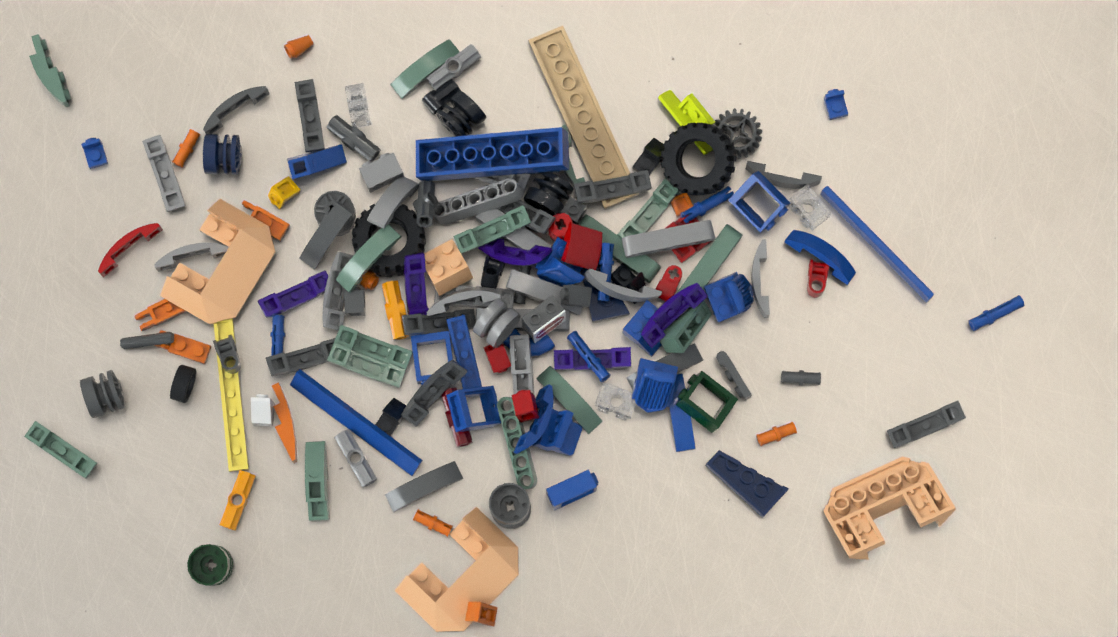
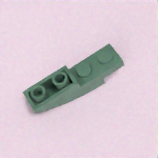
M39 34L31 36L36 54L29 57L36 74L51 95L62 105L69 107L68 100H71L69 90L64 88L63 83L66 82L63 71L60 72L57 67H54L51 57H47L46 50H48L46 40H42Z
M325 441L306 442L305 495L306 502H308L309 521L329 519L328 470Z

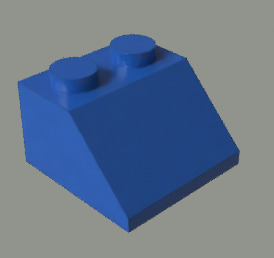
M647 300L626 324L622 333L652 357L662 344L659 341L651 348L641 336L645 325L658 310L656 306Z

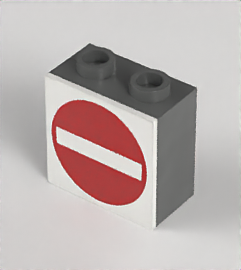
M552 295L521 318L522 327L533 342L536 343L566 321V311Z

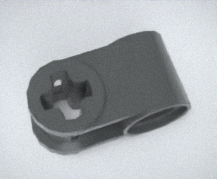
M232 334L220 341L214 340V347L225 371L230 374L237 373L241 368V362ZM229 360H236L233 367H227Z

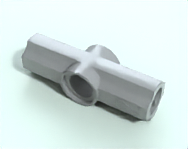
M470 44L454 57L448 58L445 64L428 75L426 79L432 88L437 90L450 79L459 77L465 69L479 60L481 55ZM456 64L459 67L457 70L452 71L449 69V66Z
M349 429L340 432L334 438L361 486L364 488L374 483L377 478ZM353 454L361 455L359 462H351Z

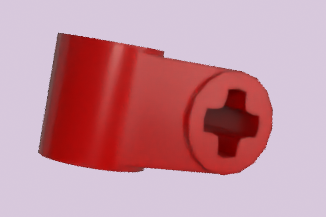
M813 259L809 261L807 292L811 297L815 298L820 297L825 290L829 265L823 262H815ZM812 284H819L821 286V290H814L812 288Z
M671 265L666 269L656 287V290L662 291L658 297L659 299L666 302L674 296L682 278L680 267ZM673 271H676V276L678 277H674V279H671V274H669V272L672 273Z

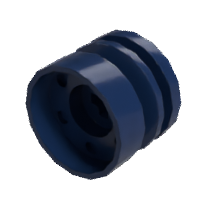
M206 134L203 142L204 173L218 174L220 166H223L224 173L228 175L231 166L232 174L238 175L242 162V146L239 135H233L231 141L230 136L226 134L223 143H221L219 134Z

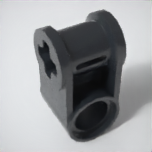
M487 255L482 272L481 286L496 289L503 274L505 263L492 259Z

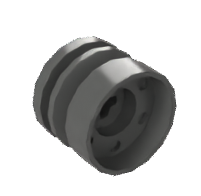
M328 191L322 194L316 201L314 215L320 226L334 205L340 202L353 212L350 219L337 235L343 236L349 233L355 226L357 219L356 210L350 197L345 193Z
M113 370L107 371L108 380L104 373H100V383H97L93 376L80 380L82 395L92 418L105 415V405H108L109 409L114 412L116 410L114 402H116L119 409L125 408L123 389Z
M504 483L492 491L489 498V509L494 521L499 526L506 529H515L522 526L529 519L531 503L527 492L520 485ZM514 504L515 510L511 509L508 511L507 505L511 506Z

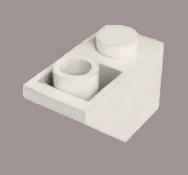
M257 394L256 397H251V420L254 426L273 427V406H275V403L271 398H268V395Z

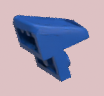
M557 237L551 247L552 252L535 266L538 269L537 275L540 279L560 287L580 283L585 278L580 273L583 267L561 261L567 242Z
M737 272L703 286L717 322L747 311L754 301L752 285L743 274H738Z
M640 358L631 399H635V403L647 413L662 411L669 407L674 394L678 367Z
M553 409L546 430L532 446L571 456L575 452L582 432V426L573 422V412L568 410L558 412Z

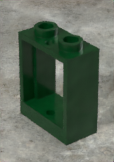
M701 371L689 378L687 381L689 386L687 389L683 388L678 394L679 400L676 406L713 433L721 426L738 398L705 372ZM699 383L723 401L714 417L710 416L689 399Z

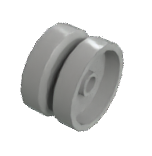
M498 298L481 314L473 328V332L481 338L487 336V343L497 348L513 332L520 321L521 315L514 309L507 310V304Z

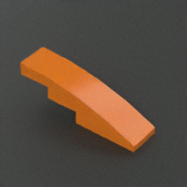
M278 382L272 385L280 402L273 406L281 421V424L275 428L292 462L296 463L297 440L294 421L287 399Z

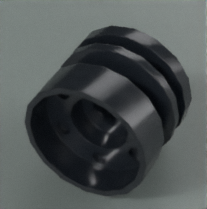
M458 90L450 98L453 108L444 104L442 106L444 111L439 109L436 112L442 125L454 136H467L466 133L472 134L473 131L469 123L478 127L486 119L482 109L461 90Z
M538 172V178L533 180V183L538 188L529 187L524 196V201L538 210L541 209L552 216L560 214L564 205L559 199L568 201L569 196L567 194H572L574 188L554 173Z

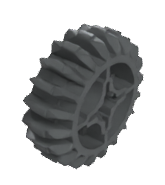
M734 108L732 114L729 110H726V117L720 114V120H715L714 124L716 125L715 127L726 131L725 133L729 135L732 145L738 142L747 143L745 146L735 147L734 151L738 159H741V154L747 158L748 151L753 154L755 152L754 148H759L760 144L758 142L762 141V137L759 135L763 131L762 129H757L761 124L760 122L754 123L757 117L753 116L750 118V111L744 115V109L737 113L736 108ZM731 121H740L737 125H727ZM746 124L751 129L752 138L748 137V134L744 131ZM740 129V136L738 135L733 140L734 132L736 133Z

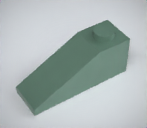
M704 300L695 309H688L663 331L666 336L660 340V343L667 353H684L711 317L712 312Z

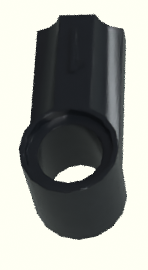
M450 79L436 91L432 90L422 98V102L433 115H436V112L439 109L443 110L442 106L450 102V98L460 88L455 81Z

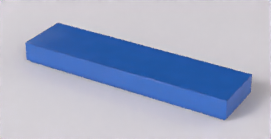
M465 315L446 319L456 362L467 370V373L461 378L463 389L482 387Z

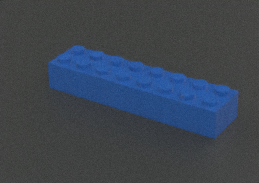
M563 127L416 140V178L421 181L569 170V136Z

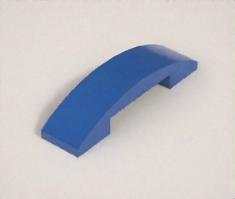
M793 230L784 241L799 253L804 248L835 269L832 275L846 285L856 274L850 262L836 248L817 236Z
M682 373L676 376L674 394L669 406L676 452L696 449L691 416L676 406L679 400L677 396L685 388Z
M550 384L539 390L536 397L539 418L534 420L529 432L520 436L514 453L518 454L532 446L546 430L553 410V388Z

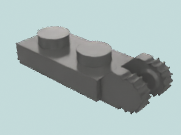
M724 351L717 353L716 358L719 365L727 369L725 371L729 381L734 380L737 385L734 389L740 398L744 397L745 400L751 398V392L727 353Z

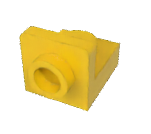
M288 176L271 187L268 197L272 204L281 209L284 203L299 194L301 189Z

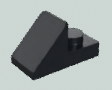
M653 138L644 147L643 153L632 169L637 172L648 170L650 177L663 158L661 157V151L665 149L664 144Z
M624 263L611 274V280L616 285L635 291L646 286L643 273L640 272L635 276Z
M393 398L382 410L383 414L375 425L392 437L403 420L401 414L406 405Z

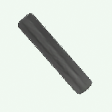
M164 332L126 337L120 340V346L123 349L173 343L174 333Z

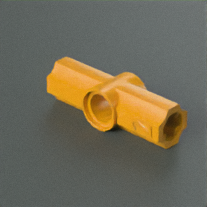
M398 280L385 282L382 284L393 340L410 337L405 335L402 316L407 314Z
M242 470L239 471L233 490L228 496V503L219 524L220 526L236 531L243 510L247 505V499L256 475ZM236 496H242L243 500L240 505L233 504V499Z

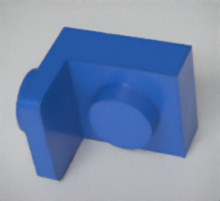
M833 89L828 91V94H825L824 102L829 120L848 116L844 90Z
M89 138L85 140V143L81 144L90 169L108 164L103 143L99 138Z

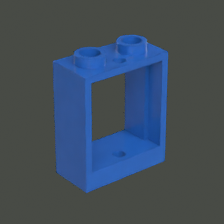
M759 171L753 173L728 200L759 232L769 231L776 224L774 220L778 216L781 218L787 213V207L790 204ZM757 183L780 204L766 221L743 200Z
M449 331L411 336L417 384L422 386L431 375L421 376L417 346L446 342L449 362L453 360Z
M494 386L461 389L446 395L455 432L492 428L501 424ZM480 396L486 422L472 423L466 400L467 397Z
M588 469L547 488L546 494L555 511L596 492L599 482L595 473H590Z

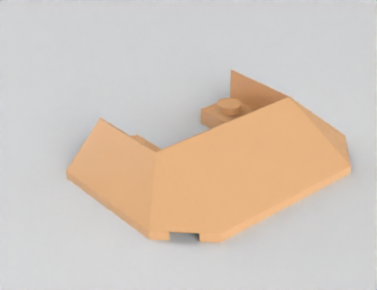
M222 199L216 201L207 210L209 215L200 228V232L229 247L212 276L208 279L179 262L172 276L166 277L160 295L162 298L208 324L237 317L276 253L269 226Z
M902 456L834 487L831 491L829 502L825 506L824 514L848 557L869 560L868 552L885 544L884 538L873 521L874 519L904 505H908L920 528L934 521L940 527L956 508L929 463L911 461L910 458Z
M477 507L463 517L461 523L449 534L476 560L451 587L448 588L421 562L395 589V592L436 632L465 631L473 623L465 621L468 602H482L490 605L519 575L518 547Z

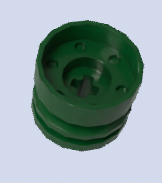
M206 544L192 551L188 558L187 567L194 581L206 586L221 585L230 578L234 569V561L230 552L224 547ZM209 563H216L217 566L212 569L209 567Z

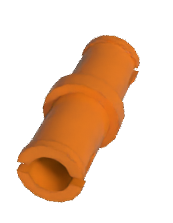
M190 129L183 143H180V149L172 163L183 168L189 154L193 153V147L201 134Z
M790 422L780 427L774 426L772 430L757 434L756 437L759 445L763 446L773 441L779 442L781 438L796 434L797 430L795 424Z
M419 509L413 518V521L427 526L429 530L433 529L447 537L453 525L437 519V516L434 515L433 517Z

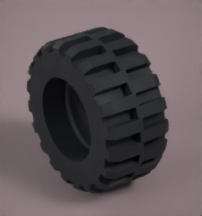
M688 123L685 126L678 127L677 131L669 135V140H665L663 145L665 149L661 151V157H663L661 168L665 170V173H663L665 178H668L670 184L678 188V191L688 195L712 194L716 190L722 189L724 184L730 181V175L734 173L736 168L734 167V162H736V156H734L735 147L731 144L729 136L725 135L724 131L720 128L706 123ZM695 141H703L709 144L715 153L714 167L709 174L703 177L691 176L685 171L682 164V155L685 148Z
M375 204L371 205L368 211L364 210L361 213L360 219L357 218L355 221V228L352 229V245L355 253L371 238L372 233L379 227L367 221ZM401 204L394 212L393 219L389 222L398 224L405 230L407 235L405 247L394 255H381L369 271H373L379 276L382 274L386 275V277H392L393 274L400 276L404 272V259L406 255L424 253V246L426 244L424 228L416 224L417 215L413 210H409L408 206Z

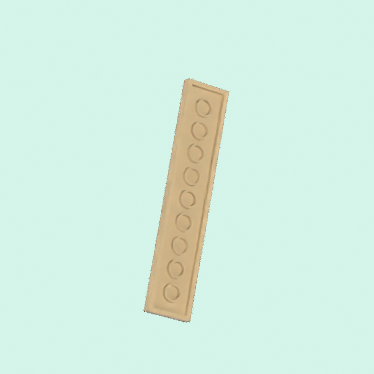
M563 25L529 39L531 49L591 181L596 182L628 176L630 171ZM639 193L604 200L601 203L605 210L639 195Z

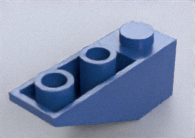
M342 144L287 158L292 179L347 162Z

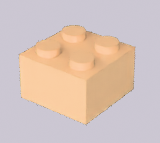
M453 239L424 253L426 273L439 296L473 279L470 269Z

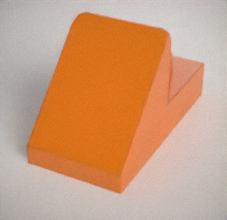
M468 602L465 621L494 627L498 607L482 602Z

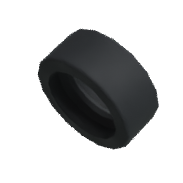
M186 365L178 367L172 382L170 399L182 403L188 401L195 383L196 368Z

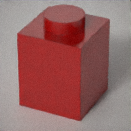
M503 343L497 348L491 345L483 347L493 373H502L508 367H511Z
M520 390L512 395L515 415L521 423L539 418L536 399L531 390Z

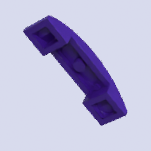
M501 238L478 247L488 256L512 265L535 264L542 261L552 252V248L535 245L530 250L505 246L504 239Z
M424 253L406 255L404 259L408 315H427L429 310L426 300Z
M324 270L309 277L308 280L277 294H270L259 299L257 302L266 318L281 314L324 294L328 274Z
M695 283L684 288L668 299L652 315L641 333V336L651 348L666 336L663 331L689 307L695 309L708 297L702 287Z
M631 347L591 350L596 357L601 359V364L605 369L631 367ZM573 349L554 350L555 370H589L588 364L577 351Z

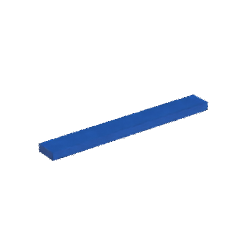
M829 186L822 189L820 195L927 303L934 296V293Z
M301 369L296 372L290 386L411 476L415 474L423 461Z

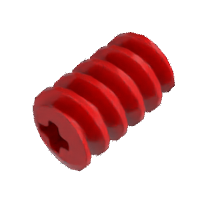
M560 213L554 215L556 219L549 228V236L554 242L557 237L564 240L569 223H573L568 214Z

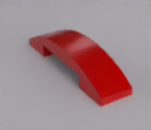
M158 223L144 225L120 238L104 256L98 269L101 276L104 278L118 267L114 259L143 236L149 242L163 230Z

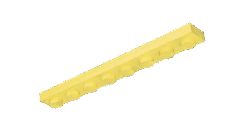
M233 319L214 323L215 340L220 341L232 334L236 344ZM217 355L229 472L249 470L239 371L234 374L226 372ZM229 360L227 367H233L236 360Z

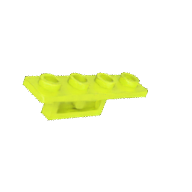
M668 90L658 97L680 126H685L688 123H706L711 125L715 123L714 119L693 93L687 95L682 102H680L672 90ZM703 141L694 142L704 155L713 151V148Z

